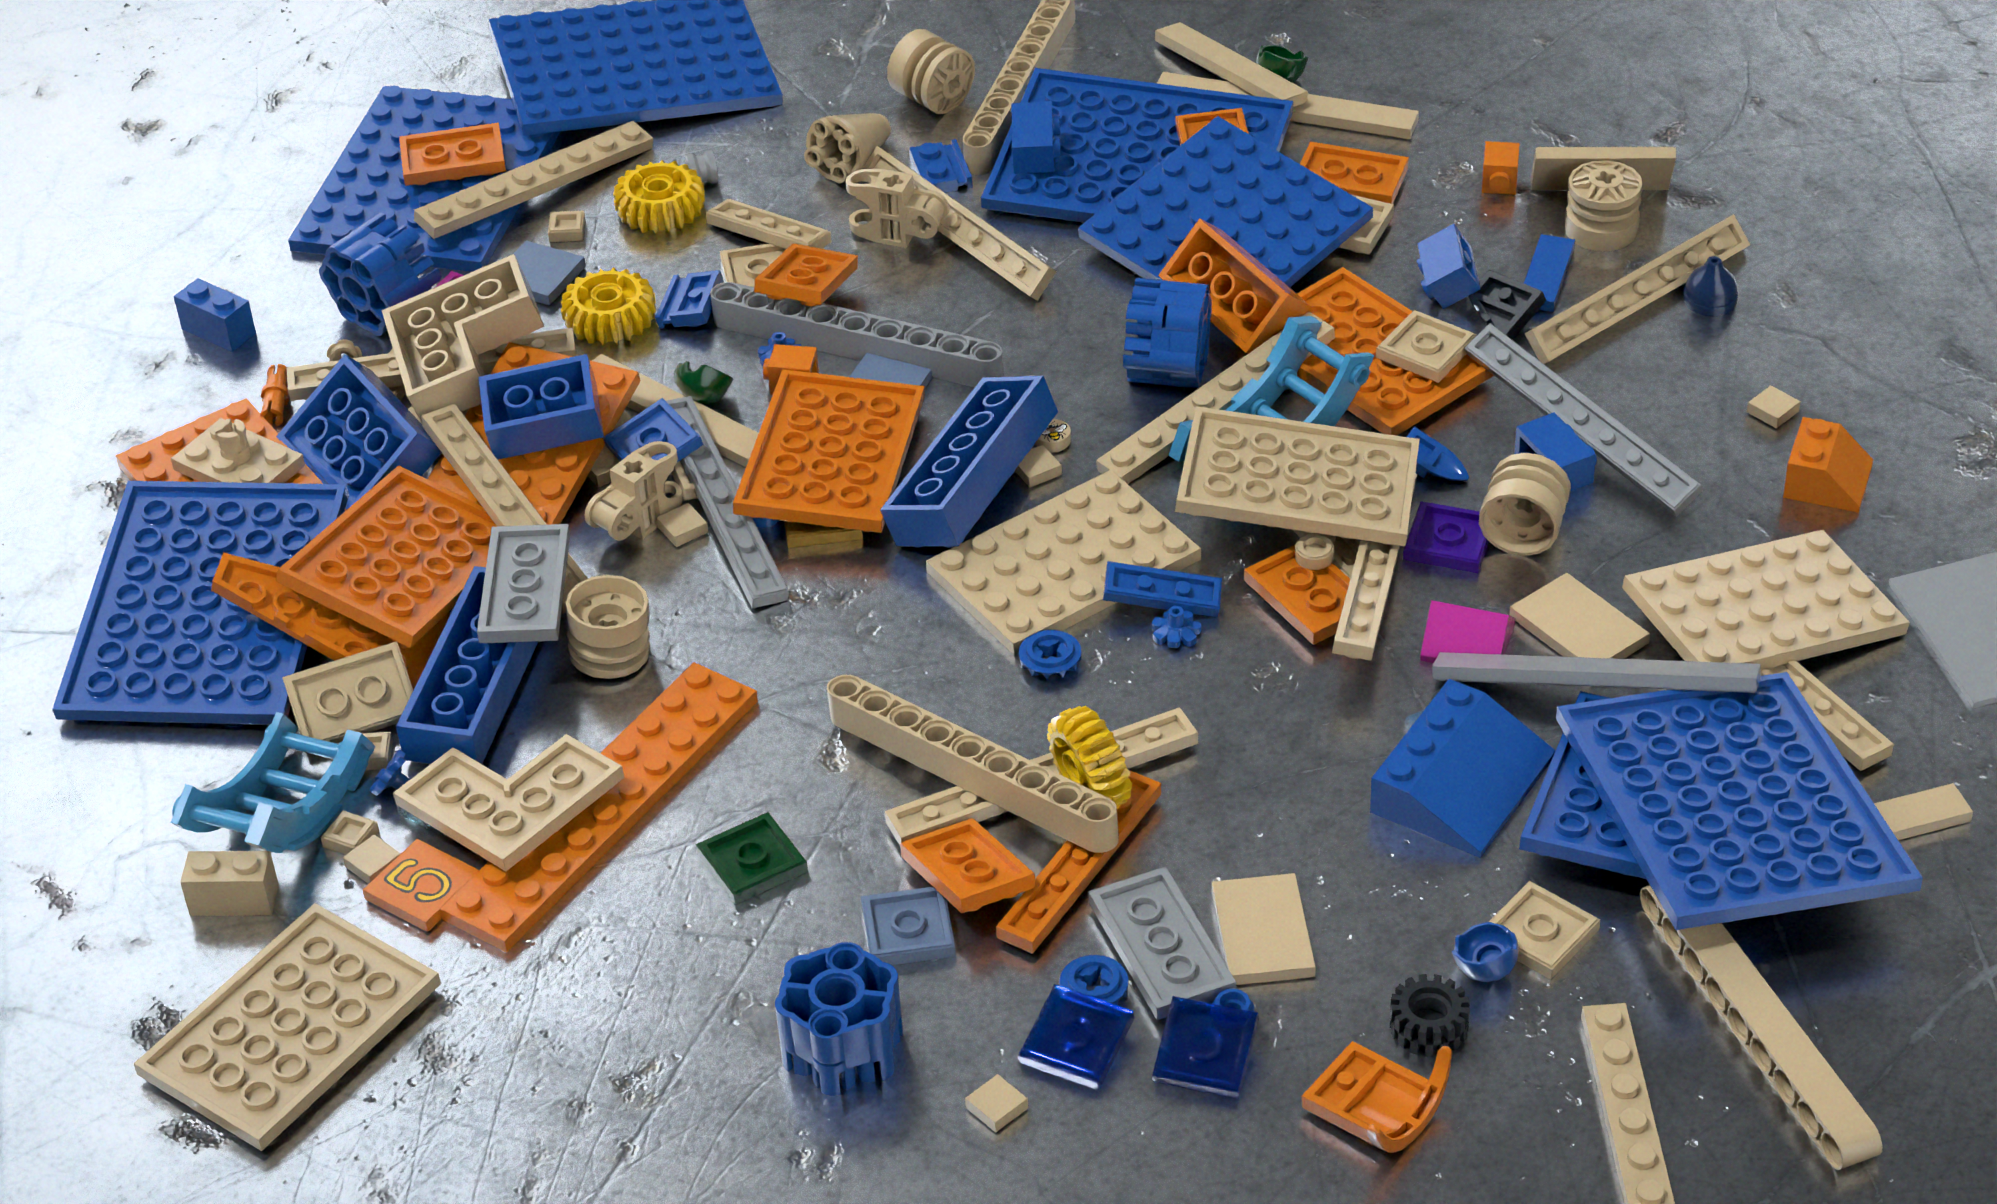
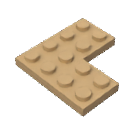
M565 734L508 779L459 750L451 748L393 792L396 805L502 870L507 871L625 777L622 765Z

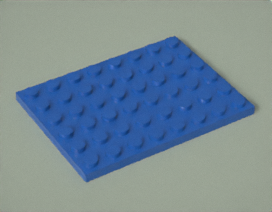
M743 0L630 1L619 5L608 6L601 4L592 8H566L562 11L546 13L537 11L528 15H503L499 18L489 19L491 37L523 136L626 124L631 121L644 122L779 106L783 103V94Z
M1035 68L1020 103L1052 101L1053 115L1060 116V135H1054V137H1060L1061 157L1054 158L1055 172L1014 174L1011 124L981 196V207L984 209L1086 222L1180 146L1175 116L1242 108L1248 134L1279 152L1293 114V101Z
M395 85L383 86L288 239L290 251L326 255V250L377 214L384 213L386 214V219L390 217L395 221L398 228L402 225L407 226V228L411 226L421 237L403 249L404 252L417 242H423L425 251L410 261L409 264L419 257L427 255L434 262L432 267L473 272L488 265L521 203L435 239L414 221V210L505 172L490 176L479 175L464 177L460 180H443L429 182L425 185L405 186L399 136L499 123L506 172L547 156L561 131L523 136L512 99L496 98L489 95H468L459 92H439L429 89L401 88Z
M128 481L52 708L56 720L270 725L276 712L283 713L288 717L291 703L282 677L301 671L308 645L211 591L212 580L223 552L281 567L345 512L349 497L347 485Z
M1787 672L1761 676L1757 692L1755 693L1669 689L1557 706L1556 720L1675 930L1921 890L1923 877Z

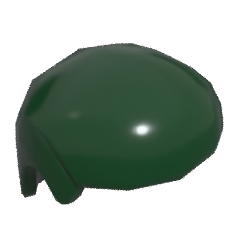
M1261 45L1256 59L1257 64L1290 82L1296 81L1302 75L1308 61V57H1304L1302 51L1294 54L1289 49L1280 45Z
M688 361L677 365L673 377L675 384L685 397L691 396L693 401L701 404H714L720 401L733 381V378L728 374L707 365H701L694 372L689 369L690 362Z

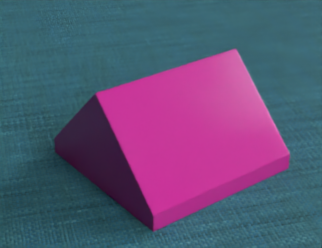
M1431 600L1420 661L1434 663L1440 652L1505 655L1516 618L1506 614Z

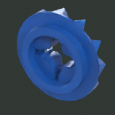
M1058 630L1039 631L1027 637L1019 647L1021 667L1029 669L1032 677L1043 674L1048 680L1051 675L1056 674L1064 678L1066 671H1076L1078 661L1082 660L1081 646L1075 637L1066 632ZM1043 655L1048 656L1049 658L1043 659Z
M1102 955L1079 957L1066 965L1061 972L1059 980L1060 993L1064 994L1067 1005L1077 1004L1082 1012L1088 1007H1092L1101 1013L1104 1006L1117 1007L1119 999L1127 996L1128 975L1124 967L1110 957ZM1100 977L1101 986H1096L1094 990L1088 991L1087 985L1091 986Z

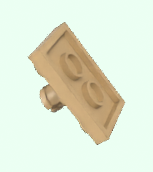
M220 418L171 458L173 470L199 482L285 483L305 466L303 454L247 430L244 422L239 419H235L234 423H232L231 419L225 420Z

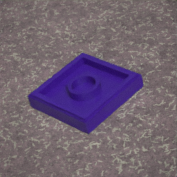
M1421 501L1403 549V560L1478 573L1489 542L1484 537L1479 526L1480 511Z

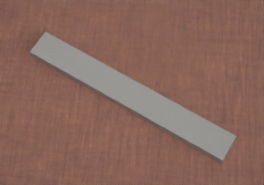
M1492 324L1487 325L1464 348L1468 356L1544 415L1555 412L1566 424L1572 427L1586 445H1590L1597 456L1676 517L1703 491L1700 483Z
M688 396L666 401L702 439L704 445L688 456H685L680 462L690 483H693L695 487V493L751 607L756 608L788 601L789 590L752 517L733 514V501L738 489L692 397Z
M1440 652L1432 666V676L1435 681L1452 679L1461 682L1755 693L1761 679V664Z

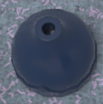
M1709 257L1704 265L1691 273L1683 291L1684 303L1688 309L1703 316L1717 317L1725 315L1734 309L1738 301L1736 280L1732 273L1724 267L1719 257Z

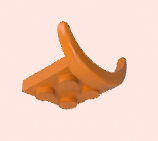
M1352 1041L1301 1096L1302 1108L1389 1153L1401 1151L1420 1135L1437 1111L1449 1078L1452 1050L1448 1046H1442L1438 1050L1430 1078L1427 1079Z

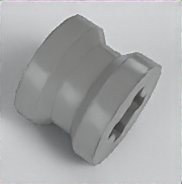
M712 149L705 150L702 155L685 154V163L688 164L689 169L696 170L702 182L718 183L717 166Z

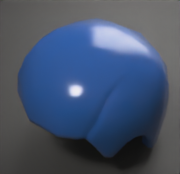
M1485 922L1471 926L1462 935H1457L1452 955L1458 968L1469 979L1484 983L1501 980L1510 974L1518 960L1519 944L1515 933L1511 932L1504 925Z

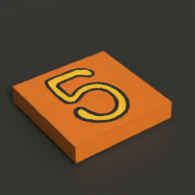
M416 839L363 889L365 900L429 932L442 919L440 908L480 870Z

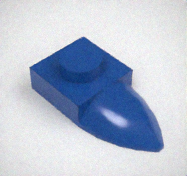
M1414 426L1407 437L1420 439L1415 473L1422 478H1425L1427 473L1447 480L1468 481L1469 475L1457 456L1447 447Z

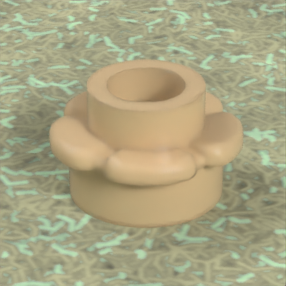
M347 339L339 340L337 344H331L327 350L329 362L340 360L343 353H346L350 358L362 357L361 349L358 346H354V343Z

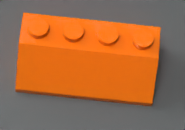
M1200 218L1158 275L1162 280L1208 284L1212 299L1211 323L1247 354L1282 331L1288 317H1302L1311 307L1223 230Z

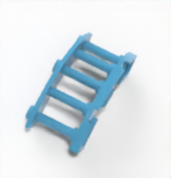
M1313 316L1288 317L1276 345L1266 359L1270 366L1258 381L1252 378L1231 398L1232 405L1226 411L1287 419L1270 407L1284 390L1290 389L1316 406L1303 422L1335 426L1349 407L1360 386L1367 381L1370 374L1369 367L1374 355L1368 352L1346 354L1344 357L1317 339V333L1322 322ZM1308 352L1338 370L1326 394L1297 376V371ZM1193 420L1180 422L1169 456L1178 462L1185 461Z
M276 712L272 723L265 730L261 745L241 772L226 784L208 791H201L194 786L185 784L181 796L176 799L173 805V817L170 823L181 829L196 833H208L221 828L245 833L244 842L252 847L274 853H283V850L286 849L292 851L299 850L318 838L341 813L343 806L339 802L347 790L355 791L369 764V757L373 754L376 746L362 733L348 729L343 741L339 744L296 734L298 727L283 713ZM289 748L333 759L319 781L278 771ZM268 785L307 794L293 805L260 797ZM249 810L255 812V814L249 815L245 814V812Z

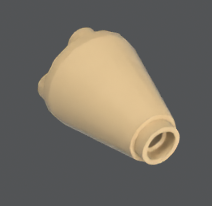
M875 113L824 116L814 121L807 133V150L804 153L805 161L810 167H815L825 178L837 183H843L848 175L863 168L876 146L881 148L891 132L890 123L885 116Z

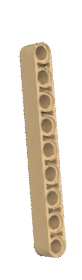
M1041 0L963 136V157L971 174L982 175L993 169L1012 124L1011 103L1021 102L1035 68H1050L1075 23V0Z
M840 675L831 679L827 684L830 717L832 723L837 727L1088 851L1103 853L1112 850L1118 844L1117 806L1111 799L859 677Z
M1651 886L1642 888L1640 900L1645 914L1832 1167L1836 1170H1841L1881 1155V1137L1872 1120L1724 925L1718 923L1675 930Z

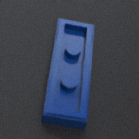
M1540 235L1524 284L1543 291L1546 302L1539 310L1554 312L1575 249V239Z
M1108 561L1103 600L1169 610L1172 606H1180L1184 611L1187 610L1193 614L1218 617L1222 578Z

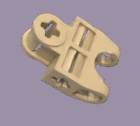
M861 169L851 173L846 178L847 192L856 196L857 200L864 202L869 207V209L857 210L849 216L850 230L855 235L867 240L906 248L913 236L923 239L935 236L939 229V221L944 220L949 213V203L943 195L931 190L914 189L913 174L885 169ZM864 181V182H868L869 184H856V183H857V182ZM860 221L868 222L867 224H858Z
M651 442L633 451L609 470L611 485L595 494L586 507V523L593 528L601 527L607 530L610 537L617 541L626 539L630 534L643 540L657 529L656 517L680 507L683 502L682 490L679 484L673 481H666L669 474L674 470L673 467L678 462L676 447L667 442ZM659 453L668 454L667 456L659 460H654L651 458L652 456ZM665 493H672L675 495L671 498H667L665 496Z

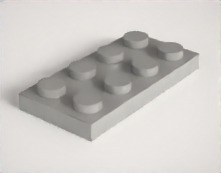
M569 524L498 526L491 528L477 628L479 643L558 640L570 542Z
M1166 866L1088 891L1090 906L1157 1020L1212 1002L1220 992L1226 989H1236L1235 979Z

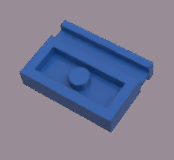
M956 139L951 140V144L944 146L942 142L924 143L921 146L909 148L910 160L915 172L943 192L958 191V186L966 185L968 189L973 188L972 175Z
M720 270L688 273L686 278H680L678 274L673 275L655 316L659 329L664 328L667 323H672L674 327H696L706 324L712 311L711 289L717 284L724 283Z

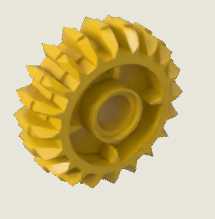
M661 160L660 163L654 164L649 161L648 165L645 166L638 164L635 170H626L625 176L618 178V184L614 186L613 192L617 216L621 218L623 224H629L630 229L640 228L642 233L653 230L657 234L661 230L670 232L672 228L682 229L684 223L691 224L694 217L701 216V209L704 208L705 202L704 184L701 181V177L697 175L696 170L689 169L688 164L678 166L676 161L665 163Z
M615 267L610 271H603L600 268L598 273L587 272L585 278L576 277L574 284L567 285L566 292L562 294L561 300L562 319L567 328H573V334L576 335L577 340L587 339L589 344L600 341L603 346L606 342L612 341L617 344L618 340L622 339L631 341L632 335H642L643 329L651 327V320L655 319L656 312L655 293L649 285L648 279H641L640 273L630 274L628 269L619 272L616 271Z
M1086 705L1073 709L1069 708L1059 713V716L1051 719V723L1048 724L1047 739L1050 743L1049 750L1053 754V763L1057 766L1059 774L1115 802L1117 809H1119L1120 805L1126 803L1131 798L1130 789L1132 788V783L1129 779L1130 771L1125 764L1126 758L1122 755L1120 745L1115 741L1113 732L1107 728L1106 722L1099 718L1098 713Z

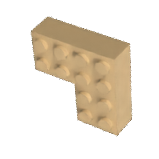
M515 254L382 310L406 395L421 423L422 415L452 404H456L460 411L481 404L478 377L484 376L478 355L494 350L507 342L529 335L535 330L544 327L531 287Z

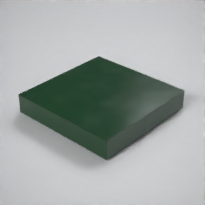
M769 812L695 844L697 855L734 905L808 872L807 861Z

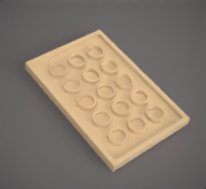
M1196 406L1175 512L1193 516L1226 519L1233 522L1240 521L1266 525L1268 527L1300 530L1307 533L1340 536L1346 539L1380 542L1386 545L1405 546L1420 439Z
M1109 470L961 543L959 546H955L926 560V570L935 581L1013 655L1019 653L1021 643L1027 637L1044 630L1063 631L1117 603L1103 600L1108 561L1180 571L1201 560V548L1117 474Z
M1824 530L1625 575L1622 586L1624 591L1684 661L1761 664L1762 670L1787 664L1791 660L1800 661L1905 635L1910 623Z
M314 903L133 1063L136 1074L262 1151L441 985L439 973Z

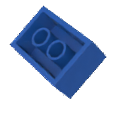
M587 354L478 377L485 434L491 451L497 460L604 437L596 380Z

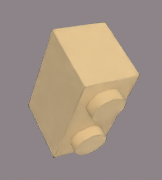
M188 851L180 880L190 916L272 915L279 887L270 851Z

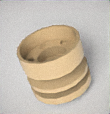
M916 29L906 34L893 50L887 67V79L892 89L911 100H915L936 114H946L956 108L971 89L975 76V63L971 54L926 29Z
M1609 160L1591 161L1581 164L1574 169L1568 179V206L1565 217L1566 235L1570 239H1575V244L1594 251H1614L1632 243L1638 234L1639 206L1641 204L1643 186L1641 176L1633 168L1623 163Z
M1513 454L1501 460L1493 471L1488 486V493L1484 498L1479 513V526L1484 537L1492 545L1509 554L1528 556L1540 554L1549 549L1558 537L1562 516L1566 511V505L1570 498L1571 484L1566 472L1556 462L1538 454Z
M596 576L578 583L569 592L566 600V620L569 628L567 633L569 642L568 654L571 663L580 672L595 678H619L638 671L647 662L650 653V631L648 628L649 601L646 591L637 582L623 576Z

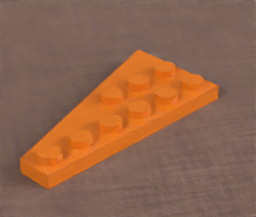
M223 552L212 580L211 591L334 661L395 642L391 638L276 582L277 572L280 567ZM450 612L411 648L398 643L413 690L450 617Z

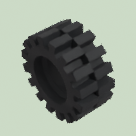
M1427 974L1419 975V982H1415L1410 977L1405 980V987L1399 984L1395 988V994L1392 993L1390 1028L1392 1037L1394 1039L1398 1038V1045L1403 1049L1410 1044V1053L1417 1055L1419 1049H1424L1426 1057H1433V1050H1439L1442 1046H1449L1455 1051L1460 1047V1041H1465L1469 1028L1470 1001L1469 997H1465V990L1461 986L1455 989V981L1449 978L1444 984L1441 983V975L1434 974V980L1429 981L1427 980ZM1423 1010H1433L1443 1014L1445 1017L1438 1020H1425L1414 1014Z

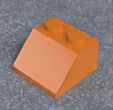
M1802 417L1787 465L1783 498L1859 513L1874 460L1841 424L1828 422L1823 419Z

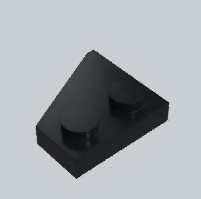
M1488 270L1480 279V290L1468 296L1485 325L1492 324L1511 340H1514L1546 302L1543 291L1491 270Z

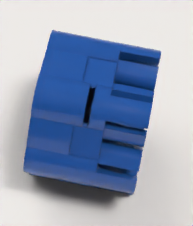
M379 213L326 250V256L323 259L322 266L319 268V275L336 303L339 312L347 321L355 323L376 336H381L388 331L382 310L431 290L432 286L440 281L441 275L438 268H435L428 274L425 273L420 278L417 277L434 265V262L427 255H423L409 264L410 261L425 251L423 242L419 241L403 252V249L421 238L411 226L407 228L404 225L398 228L395 221L390 217L386 219V214Z
M1144 278L1135 279L1132 299H1130L1127 306L1126 319H1134L1137 322H1126V334L1138 335V337L1127 336L1125 338L1124 350L1133 351L1132 355H1123V368L1127 369L1128 382L1197 389L1201 387L1208 359L1212 315V299L1208 284Z
M841 942L829 948L791 958L784 967V977L780 984L779 995L775 1000L783 1067L788 1072L793 1068V1055L795 1074L802 1076L812 1074L814 1084L817 1088L821 1087V1093L830 1096L841 1095L838 1075L840 1073L844 1090L848 1091L855 1085L854 1066L857 1068L859 1079L863 1082H875L874 1062L877 1061L879 1063L881 1080L885 1081L890 1078L895 1071L893 1048L900 1042V1036H903L899 981L895 967L889 963L882 962L879 958L864 951L859 945L852 942Z

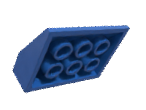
M345 354L276 436L288 448L303 454L305 464L323 484L347 485L349 497L346 509L350 508L398 465L417 475L423 476L442 453L424 430L422 424L377 375Z
M1448 679L1372 776L1370 813L1481 858L1549 766L1556 750L1485 692Z

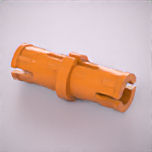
M278 364L276 374L275 365H271L268 368L266 385L261 390L263 405L260 416H263L272 427L274 417H276V427L282 424L284 407L290 399L287 367L282 364Z

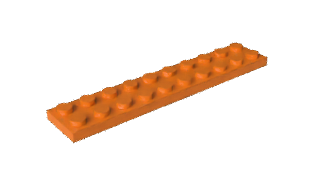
M693 662L601 752L602 755L622 765L625 778L507 871L488 861L440 908L442 920L507 953L758 702L757 690Z

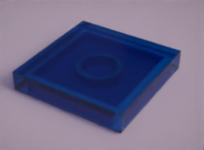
M1054 984L1018 1054L1019 1061L1030 1067L1100 1090L1135 1019L1134 1012Z
M1173 996L1152 1073L1153 1082L1239 1099L1259 1021L1258 1012Z

